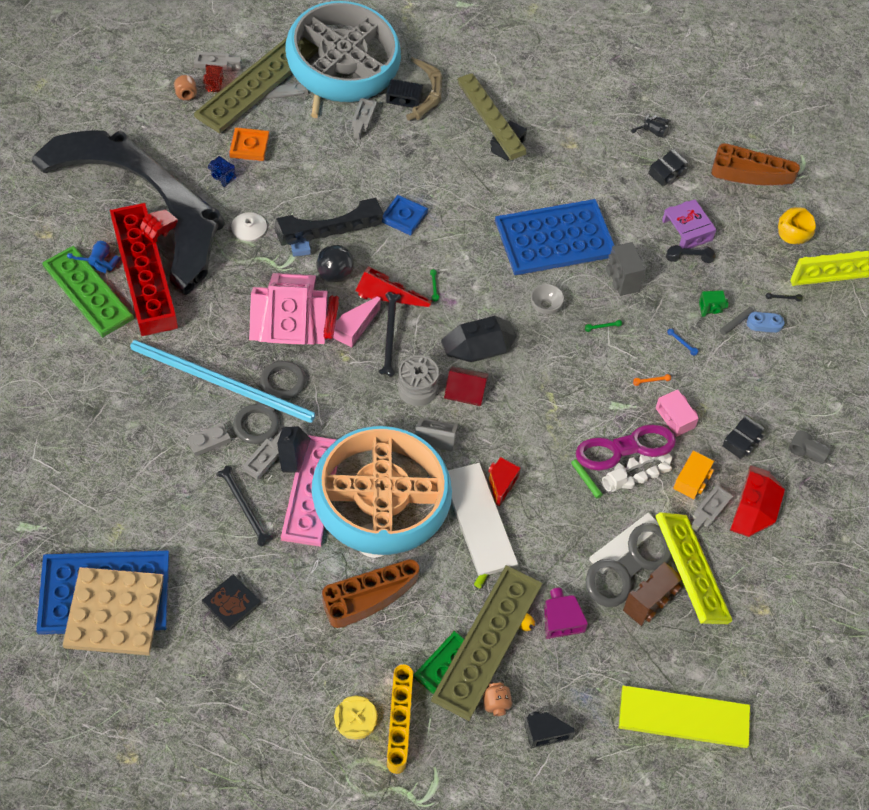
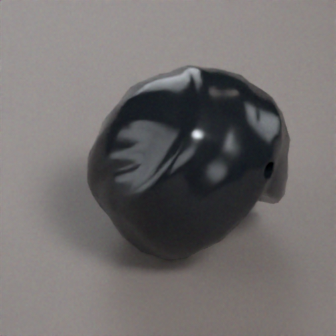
M342 245L325 247L320 251L316 262V269L320 277L327 282H342L352 274L354 268L352 254Z

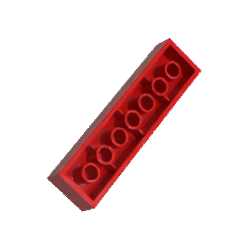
M141 203L109 210L141 337L178 329L176 314L157 244H153L150 239L141 233L140 226L143 218L148 215L146 204Z

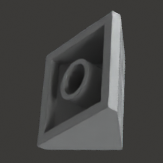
M420 418L416 426L415 435L425 440L433 448L453 451L458 425Z

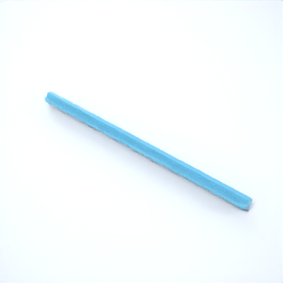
M133 340L130 345L131 350L289 415L312 423L315 419V412L141 341Z

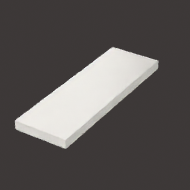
M480 463L448 470L452 487L451 502L478 576L501 572L506 565L516 568L518 566L517 560Z

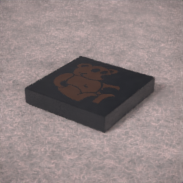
M234 574L202 599V603L229 631L261 605V601Z

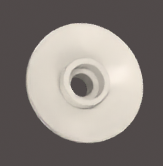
M247 212L238 215L232 221L231 230L234 236L242 241H255L266 233L267 223L261 215Z

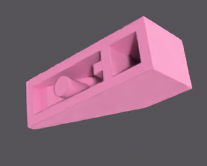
M375 297L342 314L339 320H336L333 338L353 347L380 310L381 298Z

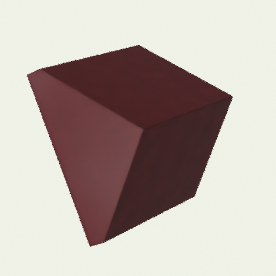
M452 366L448 374L444 399L481 406L489 374Z

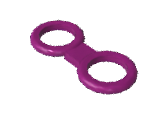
M644 425L633 431L631 435L616 438L613 441L600 437L587 439L577 446L575 455L577 461L588 469L597 471L607 470L616 466L622 456L634 453L648 457L666 455L674 449L676 439L674 434L663 426ZM655 433L664 436L668 442L660 448H647L641 445L638 439L644 434ZM602 446L610 449L614 455L606 461L597 462L587 459L584 452L588 448Z

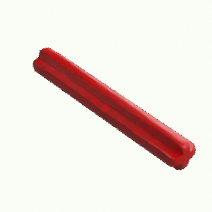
M337 295L329 297L323 331L325 339H332L334 337L339 297Z

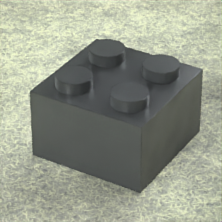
M633 242L612 246L606 271L613 280L614 289L618 291L619 296L640 292L646 269Z

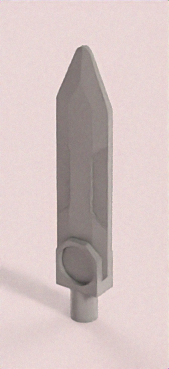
M300 82L280 85L262 99L306 95L309 90Z

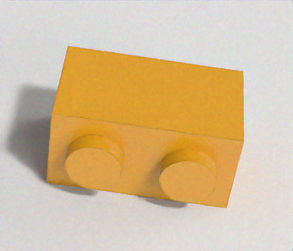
M693 450L676 479L673 489L695 499L698 493L702 494L706 486L704 483L705 479L710 480L714 469H712L714 461Z

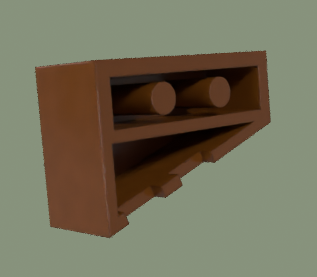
M664 562L650 574V578L646 582L643 580L639 584L640 588L636 592L632 590L629 593L623 611L640 626H643L646 622L650 623L656 617V611L659 608L664 609L669 603L670 599L668 598L672 594L676 596L682 589L680 574Z

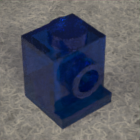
M218 156L209 163L208 169L211 170L212 177L215 180L221 181L223 187H226L236 178L235 166L221 156Z

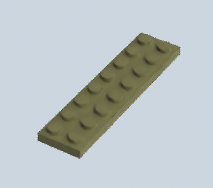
M507 565L504 567L433 694L431 702L470 721L543 583Z

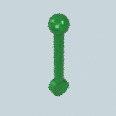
M432 269L430 271L433 283L432 300L437 302L439 300L435 276L437 271Z
M616 320V322L593 326L586 324L585 331L591 332L592 329L610 326L620 327L622 321Z

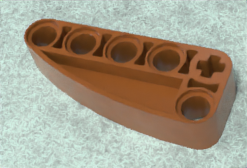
M723 143L718 147L711 173L716 178L744 184L786 185L793 184L796 181L800 166L794 161Z
M409 559L325 586L322 591V602L331 626L342 628L356 623L396 601L418 581L419 564L415 560ZM411 570V571H413L414 573H413V574H407L406 571ZM389 576H391V577H394L395 579H394V580H387L386 578L389 577ZM368 583H374V584H376V585L370 587V586H367L366 584H368ZM354 589L356 590V592L349 593L347 592V590ZM336 613L343 614V616L339 618L333 615Z

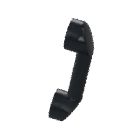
M674 245L666 253V258L670 262H677L681 255L701 256L703 262L709 264L713 263L716 257L714 250L707 246L700 249L681 248L679 245Z

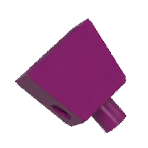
M562 588L552 589L550 591L552 599L546 600L544 606L546 639L585 633L588 624L575 596H564Z

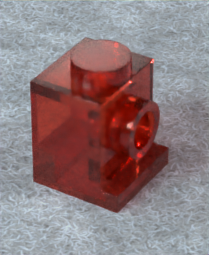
M206 65V74L203 77V84H206L205 89L209 92L219 93L224 79L223 67Z

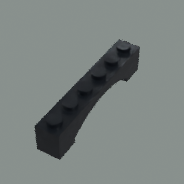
M371 198L359 201L358 207L353 211L333 219L304 220L294 218L293 215L276 218L274 230L281 246L293 245L298 242L311 241L321 237L326 238L335 234H344L349 231L381 225L384 213L377 199Z

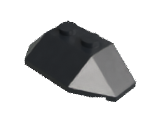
M491 316L458 325L441 339V343L448 357L475 362L506 354L516 340L517 335L510 321L497 316Z

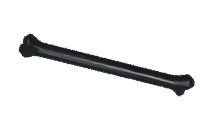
M389 291L385 295L389 301L384 367L379 370V373L392 377L395 374V371L392 369L396 302L401 298V295L393 294Z
M226 465L223 470L216 473V476L224 478L258 537L257 545L263 547L267 541L273 539V535L266 534L231 475L232 467Z

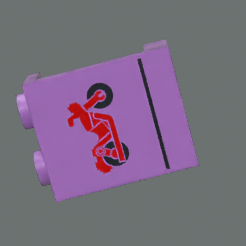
M696 199L665 209L662 221L663 223L671 221L682 237L679 245L681 248H693L713 241L716 228Z

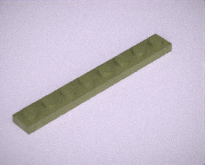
M473 73L457 78L459 86L509 159L513 160L526 155V148Z

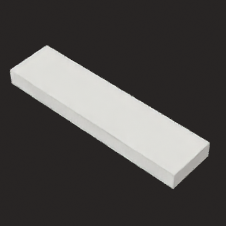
M647 513L590 556L589 560L592 563L601 559L618 561L629 551L628 540L635 527L643 523L659 525L658 522ZM650 531L641 533L637 540V548L655 533ZM601 568L599 571L604 574L610 568Z

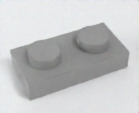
M223 423L187 437V442L196 457L230 443L231 438Z

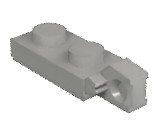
M197 51L194 66L195 68L241 70L242 62L241 58L230 56L229 53Z
M360 99L352 119L353 138L360 139L362 131L366 132L369 128L377 107L376 101Z
M281 431L274 439H266L242 466L243 471L257 480L262 477L279 457L277 442Z
M716 485L695 510L693 515L695 520L692 523L694 532L697 533L703 525L705 527L711 525L732 500L733 495Z

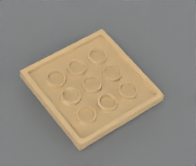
M80 567L63 641L64 649L150 656L164 580L163 574Z

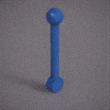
M668 329V335L675 337L687 347L691 355L696 356L698 354L697 348H692L674 332V329Z

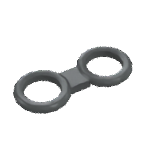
M277 361L268 365L263 370L260 378L261 387L264 392L283 400L297 396L303 390L306 382L302 369L289 361ZM286 369L295 373L298 380L292 389L278 391L269 385V376L277 370ZM258 401L257 404L242 408L236 414L233 422L234 431L238 438L254 445L262 444L266 439L273 438L280 426L279 417L275 413L277 409ZM251 413H262L270 418L272 424L266 433L254 436L249 435L242 429L243 419Z
M643 523L635 527L629 536V551L618 561L601 559L592 564L587 571L585 581L586 589L595 602L605 607H616L624 603L631 591V577L641 568L656 570L664 562H669L672 554L659 525ZM650 531L655 533L662 540L664 551L658 561L651 562L645 560L640 555L637 549V540L643 532ZM608 567L614 569L620 575L623 586L621 593L616 598L603 597L596 589L595 576L599 569Z

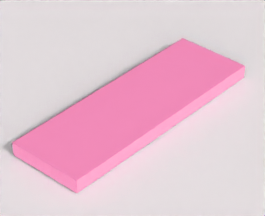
M308 435L311 440L300 472L295 473L281 541L321 547L325 526L319 519L314 507L312 479L320 458L336 439ZM338 466L334 468L330 475H336Z

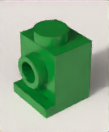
M723 290L702 291L698 302L702 317H705L708 313H722L724 308H728V298L725 297Z

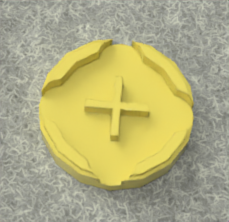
M351 696L344 699L336 707L334 715L335 726L340 734L354 740L370 735L375 729L378 719L375 706L367 698L361 696Z

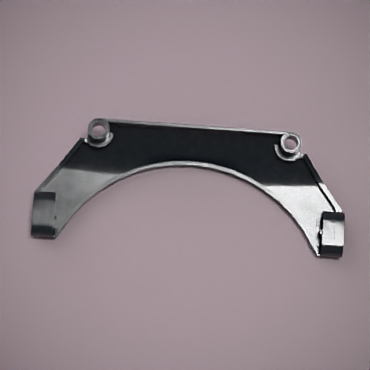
M91 130L54 136L33 156L32 164L43 173L77 164H105L130 171L147 181L162 196L170 213L178 219L174 227L175 253L170 272V283L182 294L188 295L205 279L208 274L211 246L215 233L224 227L225 220L217 209L211 207L130 140L124 132L118 131L110 136L109 133L103 130Z

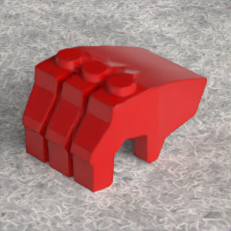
M167 210L152 212L143 218L140 226L141 233L154 244L157 242L160 234L164 237L168 235V232L176 226L178 219Z

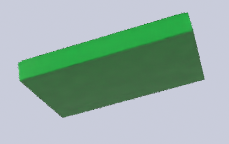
M454 630L413 674V678L434 694L464 638Z

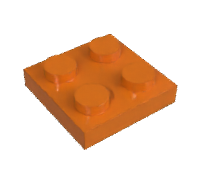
M235 127L229 152L230 158L264 161L269 131Z

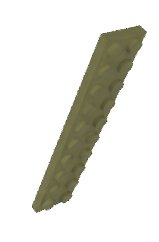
M287 37L195 111L194 117L220 134L289 77L292 71L286 57L285 45ZM304 37L298 44L299 51L306 61L319 52V47Z

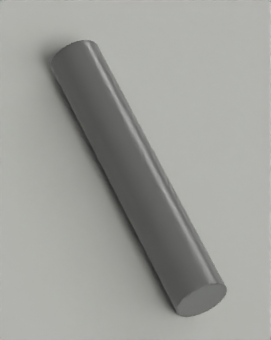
M749 307L720 329V333L725 335L754 312L753 308Z

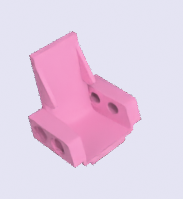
M273 273L268 288L253 287L251 292L249 340L285 344H324L323 331L327 313L328 291L315 290L316 275Z

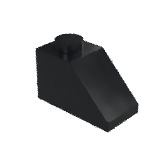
M299 426L283 427L278 439L277 447L283 473L300 472L311 438Z
M532 712L526 716L524 722L531 749L572 740L575 734L572 726L548 712Z

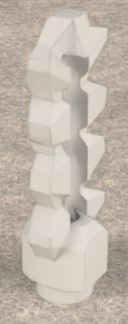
M669 453L660 457L640 455L639 461L634 457L630 458L626 468L618 463L613 471L607 473L602 478L603 486L607 491L612 492L621 488L632 489L635 483H644L648 477L656 478L660 473L670 472L672 470L670 466L672 456ZM656 459L662 462L658 466H653L646 471L635 474L633 477H628L627 472L632 469L640 468L644 464L651 463Z

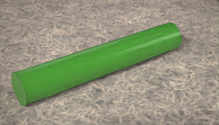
M574 459L571 464L595 498H600L603 495L584 467L577 459Z

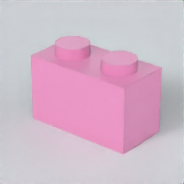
M678 389L658 399L656 409L676 437L696 427L699 419L698 414L690 407L686 397Z

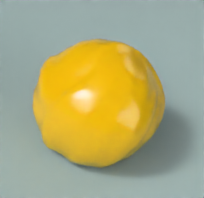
M793 207L779 217L778 233L785 242L804 244L814 236L816 229L815 219L807 209Z

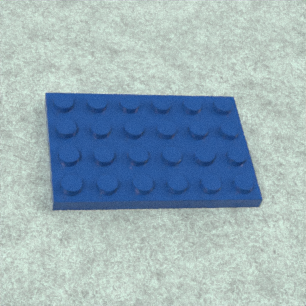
M596 199L495 216V223L514 276L608 259L612 246H614Z
M169 550L43 554L36 628L38 635L65 634L80 567L163 574L164 580L154 631L166 630Z

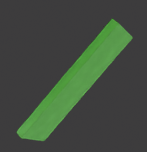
M74 245L42 262L46 271L102 338L134 320L132 313L87 261L69 259L67 257L68 253H72L76 257H83Z

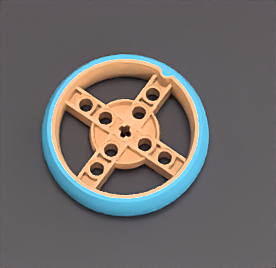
M373 426L358 429L342 436L324 452L314 471L312 498L319 519L337 540L350 548L364 553L392 555L418 547L438 531L450 509L452 487L445 463L429 443L417 435L399 428ZM372 450V463L360 469L356 476L330 475L336 466L350 456ZM391 451L416 461L426 470L431 478L408 477L401 467L392 463ZM331 501L356 502L357 506L364 513L372 516V530L362 528L348 521L335 509ZM408 503L435 504L432 511L417 524L402 530L392 531V516L403 511Z

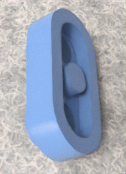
M753 312L747 319V326L754 331L776 333L781 331L784 325L783 317L774 313Z

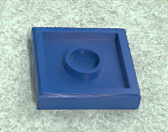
M397 195L384 212L382 223L411 236L428 213V208Z

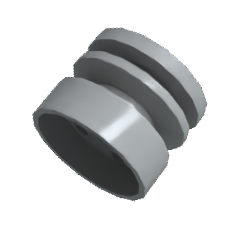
M423 355L408 357L401 363L399 367L398 393L403 401L413 406H423L434 400L437 394L439 369L436 363Z

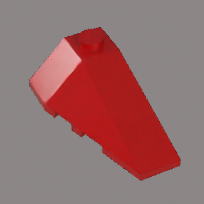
M369 266L364 271L355 290L358 292V296L364 299L379 297L381 301H388L385 295L390 291L393 294L401 295V298L396 303L430 307L432 302L413 290L406 291V287L403 284L389 281V276Z

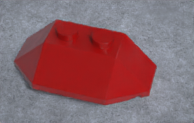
M750 465L730 531L750 537L776 523L785 489L769 471Z

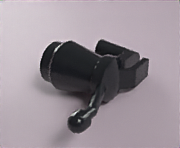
M650 114L645 117L644 125L632 128L631 133L634 134L638 129L644 128V130H649L658 138H665L669 131V120L656 115L650 118Z

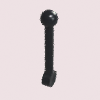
M769 292L765 296L767 299H795L797 302L803 299L801 294L790 296L775 295Z

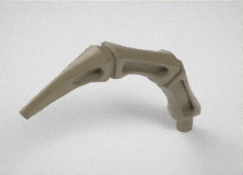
M411 57V61L428 74L432 90L421 105L413 107L412 113L406 114L408 121L415 118L420 120L428 111L437 107L442 99V74L440 70Z

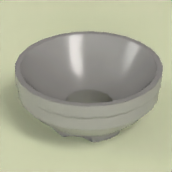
M541 284L535 287L531 293V304L540 313L553 314L561 309L564 302L563 292L551 284ZM544 301L549 302L551 307L545 308L541 303Z

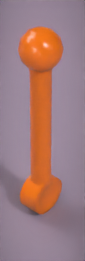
M666 374L662 377L647 379L634 378L633 384L639 386L640 383L670 381L671 375Z

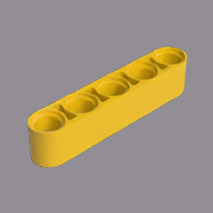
M405 664L397 666L393 674L387 768L394 774L402 773L407 765L413 671L411 667ZM406 675L408 679L400 680L398 676ZM398 695H404L407 699L404 701H400L396 697ZM401 715L405 717V720L399 722L395 720V717ZM396 736H400L404 739V741L401 743H397L393 740V738ZM398 757L402 759V763L394 764L391 760Z

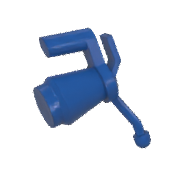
M97 241L93 245L89 258L76 257L72 253L67 254L69 259L88 261L91 266L103 273H106L107 270L111 271L121 260V257L116 255L110 262L104 261L110 249L109 244L104 241Z

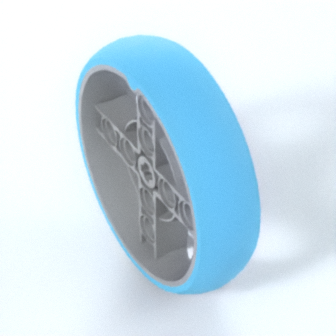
M348 1L324 2L303 12L291 26L285 45L287 62L296 79L312 93L338 102L360 101L361 98L368 99L382 92L389 85L390 80L396 76L401 61L400 43L390 23L375 10ZM328 25H347V26H352V27H354V28H353L352 30H349V29H335V30H332V29H330V28L327 27V26H328ZM303 37L319 47L320 58L312 65L303 58L298 48V44ZM373 38H376L386 50L388 55L386 64H381L368 55L367 44ZM335 72L342 74L355 72L361 78L344 79L333 77L332 75Z

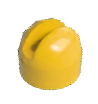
M526 613L520 629L530 631L532 629L529 626L530 624L535 626V620Z

